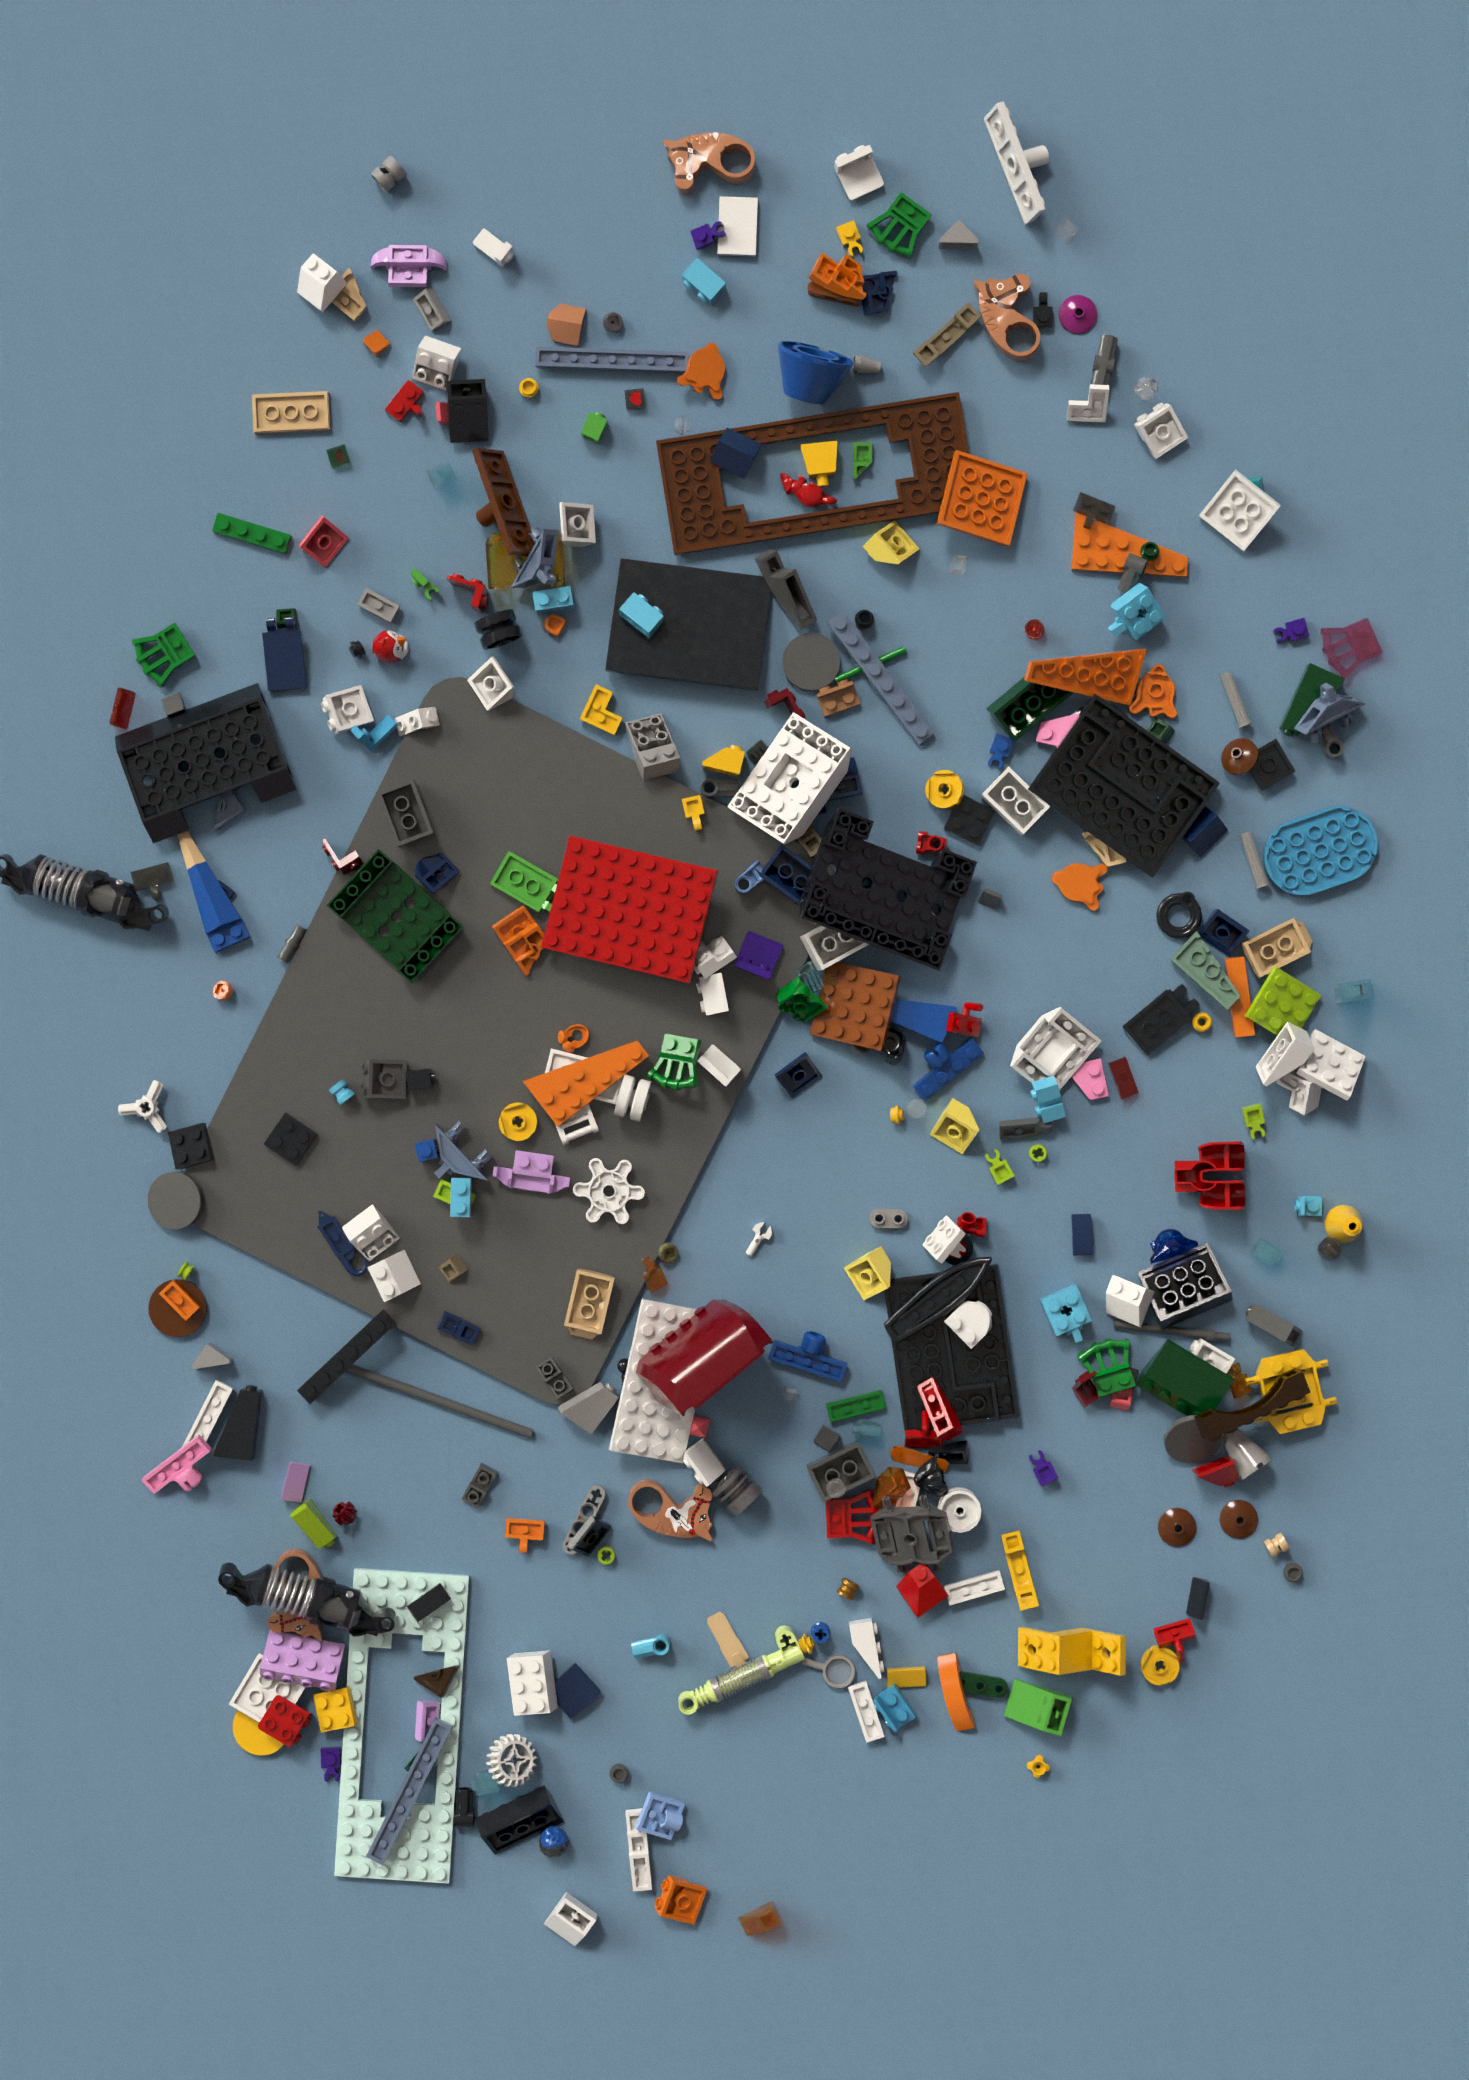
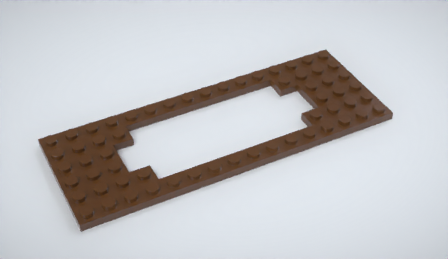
M959 392L731 428V430L760 444H768L886 425L889 443L908 440L914 477L895 480L898 499L750 523L746 521L744 504L725 507L719 471L724 469L710 463L717 443L725 430L657 440L656 444L674 555L939 513L954 451L959 450L969 454Z

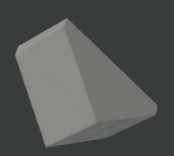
M960 220L939 240V247L977 248L978 238Z
M210 1342L206 1344L191 1368L193 1370L229 1364L233 1362V1359Z

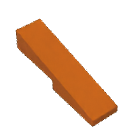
M1244 956L1225 958L1226 975L1241 995V998L1231 1007L1233 1035L1236 1038L1255 1035L1254 1023L1244 1016L1251 1005Z

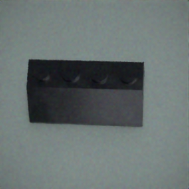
M545 1785L475 1818L481 1838L495 1855L542 1833L550 1826H557L564 1822L552 1794Z

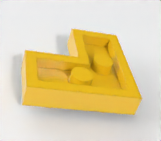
M596 684L580 720L615 736L623 718L606 710L613 692Z

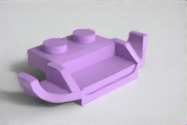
M389 245V247L381 249L373 255L371 270H374L377 266H385L386 270H389V287H427L428 270H432V266L442 268L443 271H447V260L436 250L428 248L427 245Z
M516 1150L513 1169L494 1167L493 1177L514 1189L550 1194L568 1188L570 1177L552 1174L553 1155Z

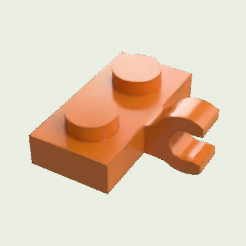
M506 1518L505 1538L520 1539L519 1552L527 1553L528 1539L544 1540L545 1520Z

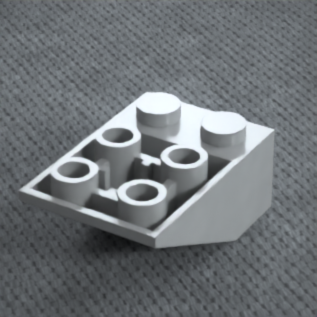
M661 713L625 722L635 761L643 781L680 770V756Z

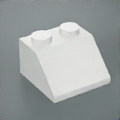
M312 254L300 269L297 293L323 312L346 286L347 282L336 270L315 254Z
M560 502L562 542L566 546L585 547L596 543L593 505Z
M722 973L710 975L706 979L699 977L700 982H696L698 994L702 993L703 1001H700L701 1011L706 1012V1016L729 1012Z
M405 1249L367 1267L384 1302L421 1284Z
M1113 1275L1106 1291V1313L1141 1327L1155 1291Z

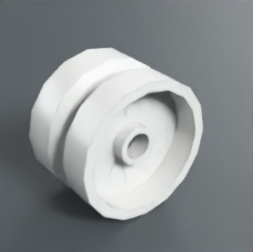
M625 1074L614 1115L624 1117L627 1114L628 1108L631 1107L630 1119L640 1122L643 1111L646 1110L651 1081L641 1079L635 1090V1077Z
M950 1488L938 1501V1509L947 1512L950 1530L953 1532L963 1533L970 1531L981 1518L980 1503L974 1493L967 1488ZM958 1507L963 1508V1511H959V1513H957L956 1509Z

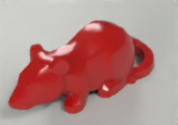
M780 474L786 493H792L797 496L799 501L806 507L814 508L821 504H836L838 499L826 494L822 488L813 482L807 484V480L801 475L798 476L799 480H793L788 474Z

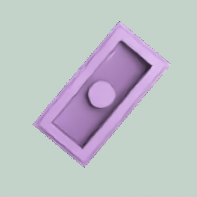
M295 1461L289 1463L281 1500L302 1502L310 1465Z
M417 1701L416 1740L423 1742L435 1717L439 1718L440 1702Z

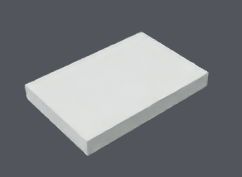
M720 196L719 221L724 226L719 227L718 232L724 230L727 235L723 238H718L717 254L719 256L756 257L758 198Z

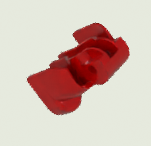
M1210 1142L1202 1144L1198 1147L1199 1161H1174L1175 1192H1200L1199 1205L1204 1208L1245 1210V1182L1243 1180H1204V1172L1244 1171V1142Z

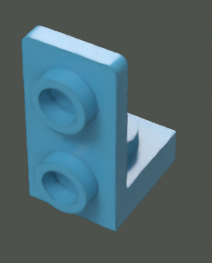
M387 715L369 733L364 728L360 730L356 725L350 731L372 752L394 731L398 724L390 715Z

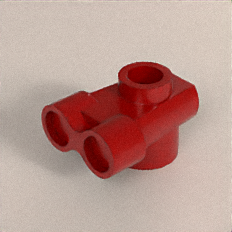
M919 831L916 854L925 855L926 852L939 853L941 849H946V838L928 835V832ZM940 842V847L934 848V844Z
M964 1212L961 1217L957 1218L956 1224L966 1234L971 1233L975 1234L976 1237L985 1238L987 1218H976L971 1212Z

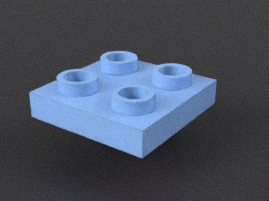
M649 1792L636 1823V1830L671 1840L674 1832L679 1831L681 1828L684 1802Z

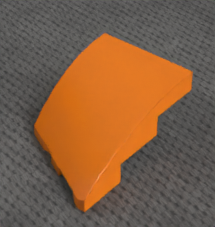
M823 252L820 254L808 278L836 294L863 300L866 297V293L863 292L862 287L864 278L861 265L847 254L843 256L839 263L833 261Z
M522 905L494 924L492 928L524 975L527 976L533 963L540 956L541 950L544 949L541 947L544 933L533 920L526 907Z

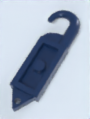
M319 1211V1226L317 1227L346 1271L352 1276L364 1275L368 1269L367 1259H363L364 1266L361 1270L354 1269L350 1263V1260L356 1253L354 1245L348 1240L335 1216L332 1217Z

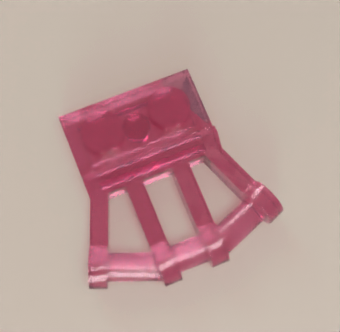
M1368 618L1345 628L1321 629V634H1323L1322 650L1327 654L1328 664L1332 665L1343 678H1346L1359 663L1383 653ZM1330 634H1346L1347 638L1331 644ZM1349 642L1352 650L1336 657L1333 649ZM1355 654L1356 660L1347 669L1339 662Z

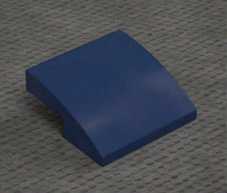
M576 1663L554 1681L557 1704L570 1719L601 1692Z

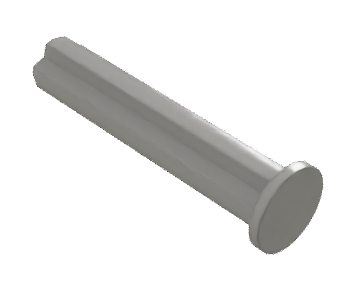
M1231 672L1221 674L1220 678L1239 724L1238 729L1251 725L1253 722H1250Z
M1251 833L1241 834L1240 838L1257 886L1255 889L1270 885L1267 882Z

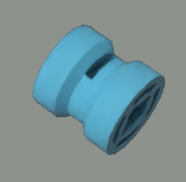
M344 1079L329 1089L332 1095H336L340 1106L355 1095L352 1089L347 1088V1082Z

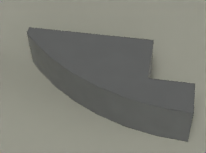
M769 549L754 558L773 595L793 622L801 630L816 622V616L796 569L784 568L777 550Z

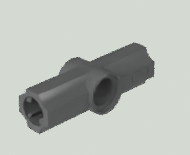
M1112 335L1101 336L1098 354L1095 356L1091 385H1108L1109 377L1112 375L1114 367V354L1118 338Z

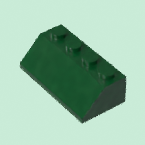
M1023 677L986 709L1004 732L1016 742L1074 692L1028 682Z

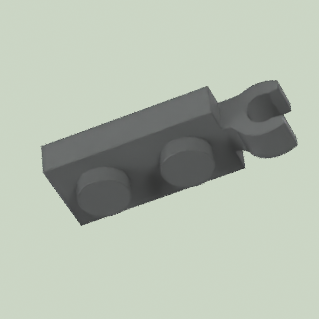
M1038 1118L999 1121L1000 1140L1038 1136V1132L1052 1131L1051 1121L1043 1123L1042 1118L1040 1121H1038Z

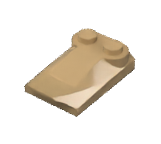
M1292 918L1241 944L1252 970L1260 978L1270 973L1274 966L1280 968L1310 953L1313 941L1303 921H1297Z
M577 1269L564 1323L570 1335L593 1340L594 1337L602 1334L615 1277L591 1270Z

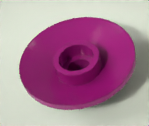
M1074 295L1067 298L1059 309L1060 323L1071 333L1080 334L1087 332L1093 327L1097 319L1095 304L1089 298L1082 295ZM1081 310L1082 315H1076L1075 311Z

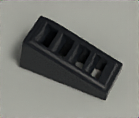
M958 1441L928 1448V1455L939 1454L937 1458L944 1459L949 1464H968L970 1455L968 1441Z

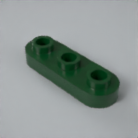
M964 1671L959 1673L960 1678L964 1680L962 1686L965 1693L1002 1698L1008 1692V1684L1003 1678ZM978 1682L983 1683L982 1688L976 1687ZM996 1686H1002V1690L996 1691Z

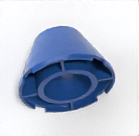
M781 341L778 344L784 394L812 404H825L852 368L853 361L834 351L829 350V352L818 349V346L794 341Z

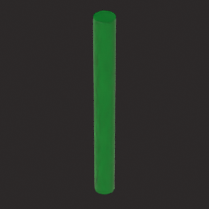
M903 646L878 657V659L883 664L906 654L907 651ZM858 666L836 676V684L863 673L862 669Z

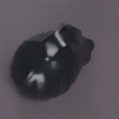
M892 1028L888 1029L884 1050L879 1051L886 1058V1063L896 1066L902 1060L906 1046L904 1034Z
M936 1454L918 1469L914 1475V1483L917 1487L925 1489L930 1494L941 1496L947 1492V1485L944 1481L943 1470L938 1467Z

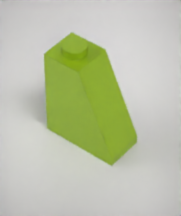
M311 1498L290 1514L291 1518L318 1549H321L323 1546L327 1549L335 1543L334 1538H336L337 1534Z

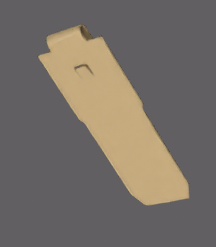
M719 1611L708 1617L707 1624L720 1645V1649L729 1666H735L736 1668L738 1666L740 1668V1665L746 1664L745 1660L749 1656L739 1638L736 1637L725 1615Z

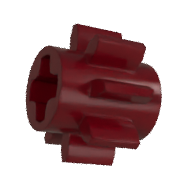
M349 1501L346 1504L344 1502L338 1503L334 1507V1514L332 1515L335 1518V1522L340 1526L343 1523L345 1525L353 1523L357 1512L354 1509L355 1506Z

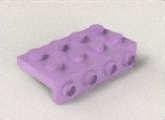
M270 1630L260 1665V1676L266 1680L277 1679L287 1684L298 1683L308 1688L312 1686L318 1687L324 1691L335 1690L345 1644L326 1640L319 1641L310 1637L303 1638L300 1635L284 1632L274 1633Z

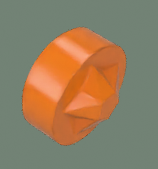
M219 981L213 988L214 997L221 1001L228 1000L233 993L232 985L226 981Z

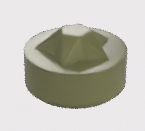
M664 1243L658 1250V1256L662 1261L671 1263L677 1258L678 1249L672 1243Z

